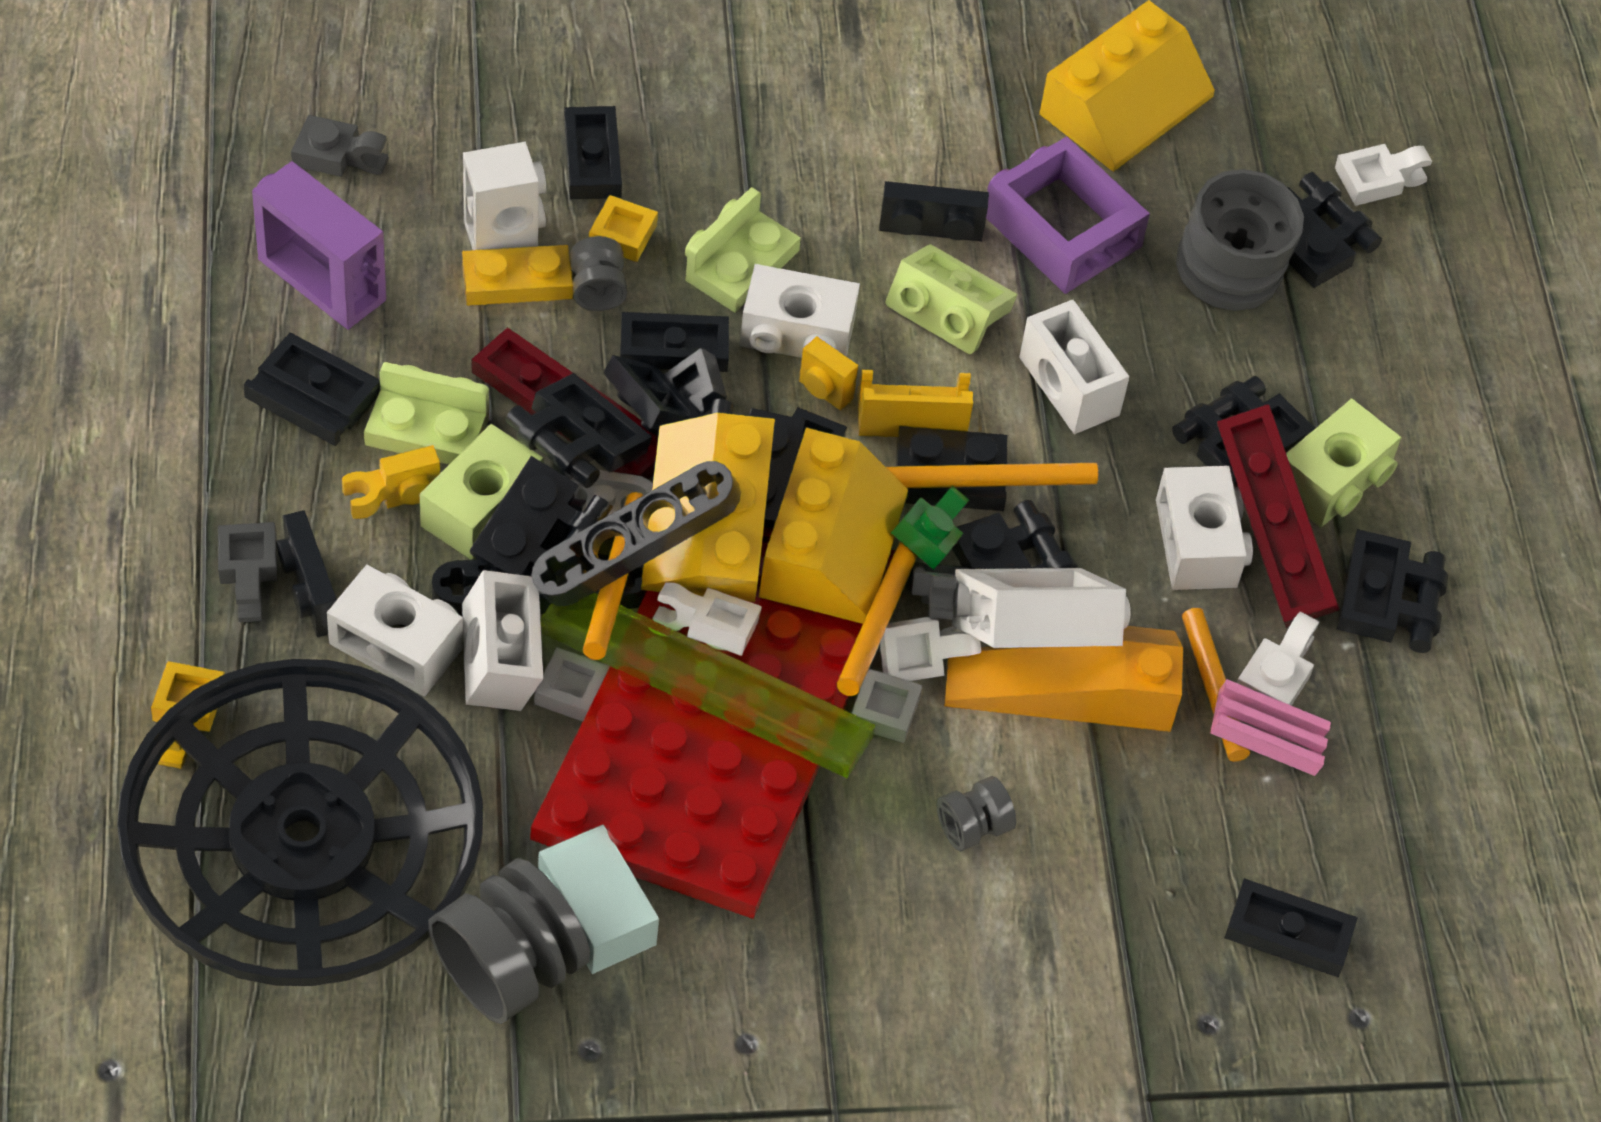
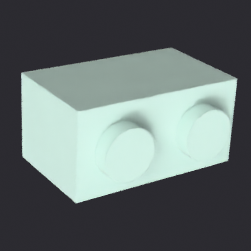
M604 824L539 852L538 869L561 892L585 932L590 948V961L586 965L592 974L657 945L659 917L617 846L609 838Z

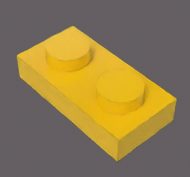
M568 245L462 251L467 306L573 299V280Z

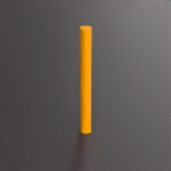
M1096 462L886 467L906 488H947L952 485L954 487L1094 485L1098 483V465Z
M638 492L628 494L624 506L640 498L643 494ZM615 536L608 560L615 559L623 551L625 545L623 537ZM628 573L599 590L583 646V653L590 659L599 660L606 655Z
M902 542L897 546L837 682L838 690L846 696L858 694L918 557Z

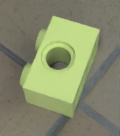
M1352 398L1286 453L1307 516L1320 528L1337 514L1341 517L1348 515L1361 500L1363 492L1372 484L1376 487L1382 486L1391 477L1398 465L1394 457L1401 436Z
M490 424L420 493L421 527L470 560L475 559L476 557L470 554L471 547L530 456L543 462V457L493 424Z

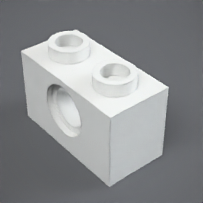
M526 141L463 152L464 224L473 250L538 246V228L546 226L545 211L539 194L546 193V179L541 162H532Z
M755 264L743 310L740 346L753 348L764 353H779L802 358L803 348L818 336L847 357L856 316L860 283Z
M1070 300L1027 317L1019 358L1073 434L1120 416L1130 376L1076 302Z
M1230 467L1164 468L1156 497V504L1172 590L1237 588L1244 566H1249L1252 562L1253 547L1250 533H1242L1240 520L1243 516L1244 502L1239 487H1233Z
M367 564L327 611L330 645L424 697L463 649V617L458 615L452 606L439 599L431 600L411 589L399 576L392 573L384 574ZM394 625H405L406 627H404V628H392L391 626H394Z
M483 570L462 603L466 705L521 711L543 680L539 590L534 585L532 576Z

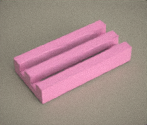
M1227 679L1218 692L1210 733L1315 776L1324 765L1325 756L1321 754L1327 748L1328 739L1324 737L1330 730L1331 722Z

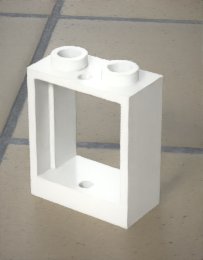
M1082 568L955 569L956 589H954L952 625L993 648L1123 646V631L1127 628L1130 621V603L1126 597V589Z

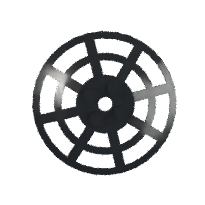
M287 659L258 663L226 673L193 690L171 707L146 734L129 764L120 792L117 827L122 864L133 894L152 923L177 947L203 964L239 979L274 986H317L348 981L383 969L413 952L430 937L428 920L463 896L475 873L482 845L483 800L478 775L465 744L446 718L422 696L390 677L361 666L331 660ZM306 687H324L355 693L389 707L397 712L398 715L376 741L367 734L344 725L308 720ZM283 688L284 722L271 723L249 730L226 742L219 749L193 725L206 714L233 700L265 690ZM417 729L422 731L433 742L448 763L459 788L462 804L426 811L425 800L415 778L405 764L396 756ZM309 741L339 745L355 751L363 757L345 775L334 768L310 763ZM176 742L200 767L193 774L182 794L176 813L175 826L138 822L139 809L148 780L162 755ZM285 742L286 764L272 768L253 780L233 764L238 759L257 749ZM382 771L389 776L400 792L408 815L374 819L371 804L364 791ZM214 781L218 782L236 798L230 815L229 828L194 827L199 805ZM298 821L310 822L319 829L318 834L308 841H295L285 831L291 824ZM464 827V846L457 873L444 899L433 911L408 897L406 894L412 888L423 866L428 847V835ZM410 838L405 863L391 886L365 869L371 857L374 843ZM139 847L176 850L177 860L187 885L198 901L205 907L180 927L166 914L152 893L141 865ZM195 851L232 852L233 859L243 876L219 896L202 874ZM347 886L373 903L365 910L348 919L320 926L318 899L333 895ZM262 892L277 898L294 901L295 928L266 924L248 917L240 911ZM387 914L416 929L408 937L377 954L345 965L322 968L321 943L333 942L357 934L377 923ZM226 924L234 930L258 940L283 945H296L298 970L272 969L243 963L212 951L200 942Z

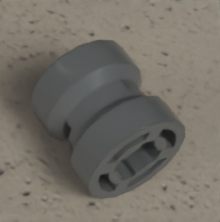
M603 236L589 237L577 242L570 253L571 269L574 275H576L573 281L576 303L582 308L591 311H605L619 306L627 296L626 278L624 273L621 272L624 266L621 245L616 240Z
M990 776L974 783L971 791L964 794L956 790L937 799V814L944 834L950 844L960 852L979 844L981 837L984 835L992 834L997 837L1016 827V813L1012 800L1006 788L997 777Z

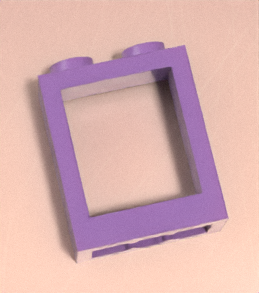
M1067 136L1049 147L1043 146L1037 149L1029 159L1016 167L1001 170L989 182L987 188L989 200L986 219L1064 294L1142 247L1150 213ZM1059 178L1103 219V221L1070 241H1067L1024 200Z
M293 161L276 173L265 176L258 183L257 187L252 190L258 260L347 330L386 301L384 234L381 229Z

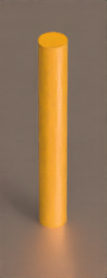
M1191 608L1182 614V620L1214 714L1218 692L1225 683L1226 678L1203 609ZM1222 738L1229 761H1241L1250 755L1249 749Z

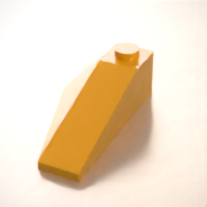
M1127 626L1123 631V646L981 647V653L947 659L944 707L1171 732L1182 697L1183 646L1175 631Z

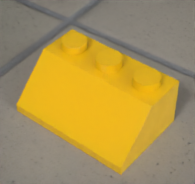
M1148 0L1047 73L1039 115L1114 172L1213 98L1215 89L1186 27Z
M714 413L660 426L652 490L697 464L706 461H717L724 464L735 477L740 486L741 497L736 509L727 517L645 563L641 590L660 592L665 583H676L686 588L689 592L702 597L707 588L748 602H755L775 419ZM715 482L705 486L706 496L709 499L719 495ZM686 496L680 499L689 513L694 511ZM663 507L656 510L649 519L648 529L654 532L667 529L675 519V509Z
M809 428L805 429L765 553L759 592L760 598L864 623L883 580L895 539L891 532L900 522L908 489L860 441Z

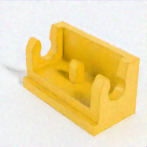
M862 369L857 392L859 436L898 437L899 426L968 432L973 407V391H969L971 373H959L956 387L872 384L873 370Z

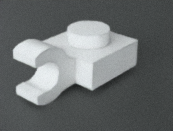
M1381 144L1338 155L1335 169L1354 205L1357 206L1400 195L1403 192L1404 186L1415 187L1427 182V176L1422 167L1431 165L1432 160L1424 146H1414L1391 155L1386 145Z
M665 583L657 600L671 605L676 611L659 606L651 624L666 632H675L688 626L687 637L704 642L714 649L727 650L742 656L758 623L762 606L707 588L702 597L689 592L679 584Z
M1299 612L1291 623L1280 646L1264 638L1239 676L1237 683L1292 706L1310 678L1314 664L1303 659V656L1315 638L1312 635L1317 629L1319 621Z
M924 617L888 623L880 642L883 673L907 681L945 676L943 659L981 653L980 640L955 626L940 631L939 620L936 618Z

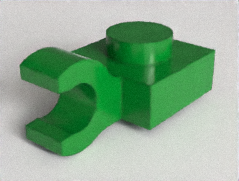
M953 485L935 506H931L921 497L891 534L934 570L963 534L954 526L952 520L967 504L969 499Z

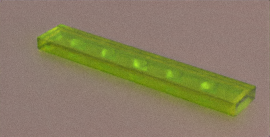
M592 593L569 606H556L551 603L540 618L541 633L583 653V646L598 594ZM619 605L606 655L604 658L599 659V661L628 673L657 689L689 702L697 708L848 779L874 736L875 724Z

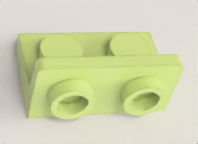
M753 187L738 200H730L722 209L718 219L705 231L703 229L697 231L691 237L685 249V256L687 257L685 281L734 313L746 302L755 264L781 269L800 249L801 237L759 211L761 193Z
M929 244L901 260L885 303L887 307L962 351L972 354L978 350L987 327L1011 312L1018 294Z
M384 362L379 372L380 392L364 431V442L366 446L396 453H404L434 445L440 463L449 465L486 429L489 421V388L484 384L476 383L464 377L453 378L423 371L412 365L401 366Z

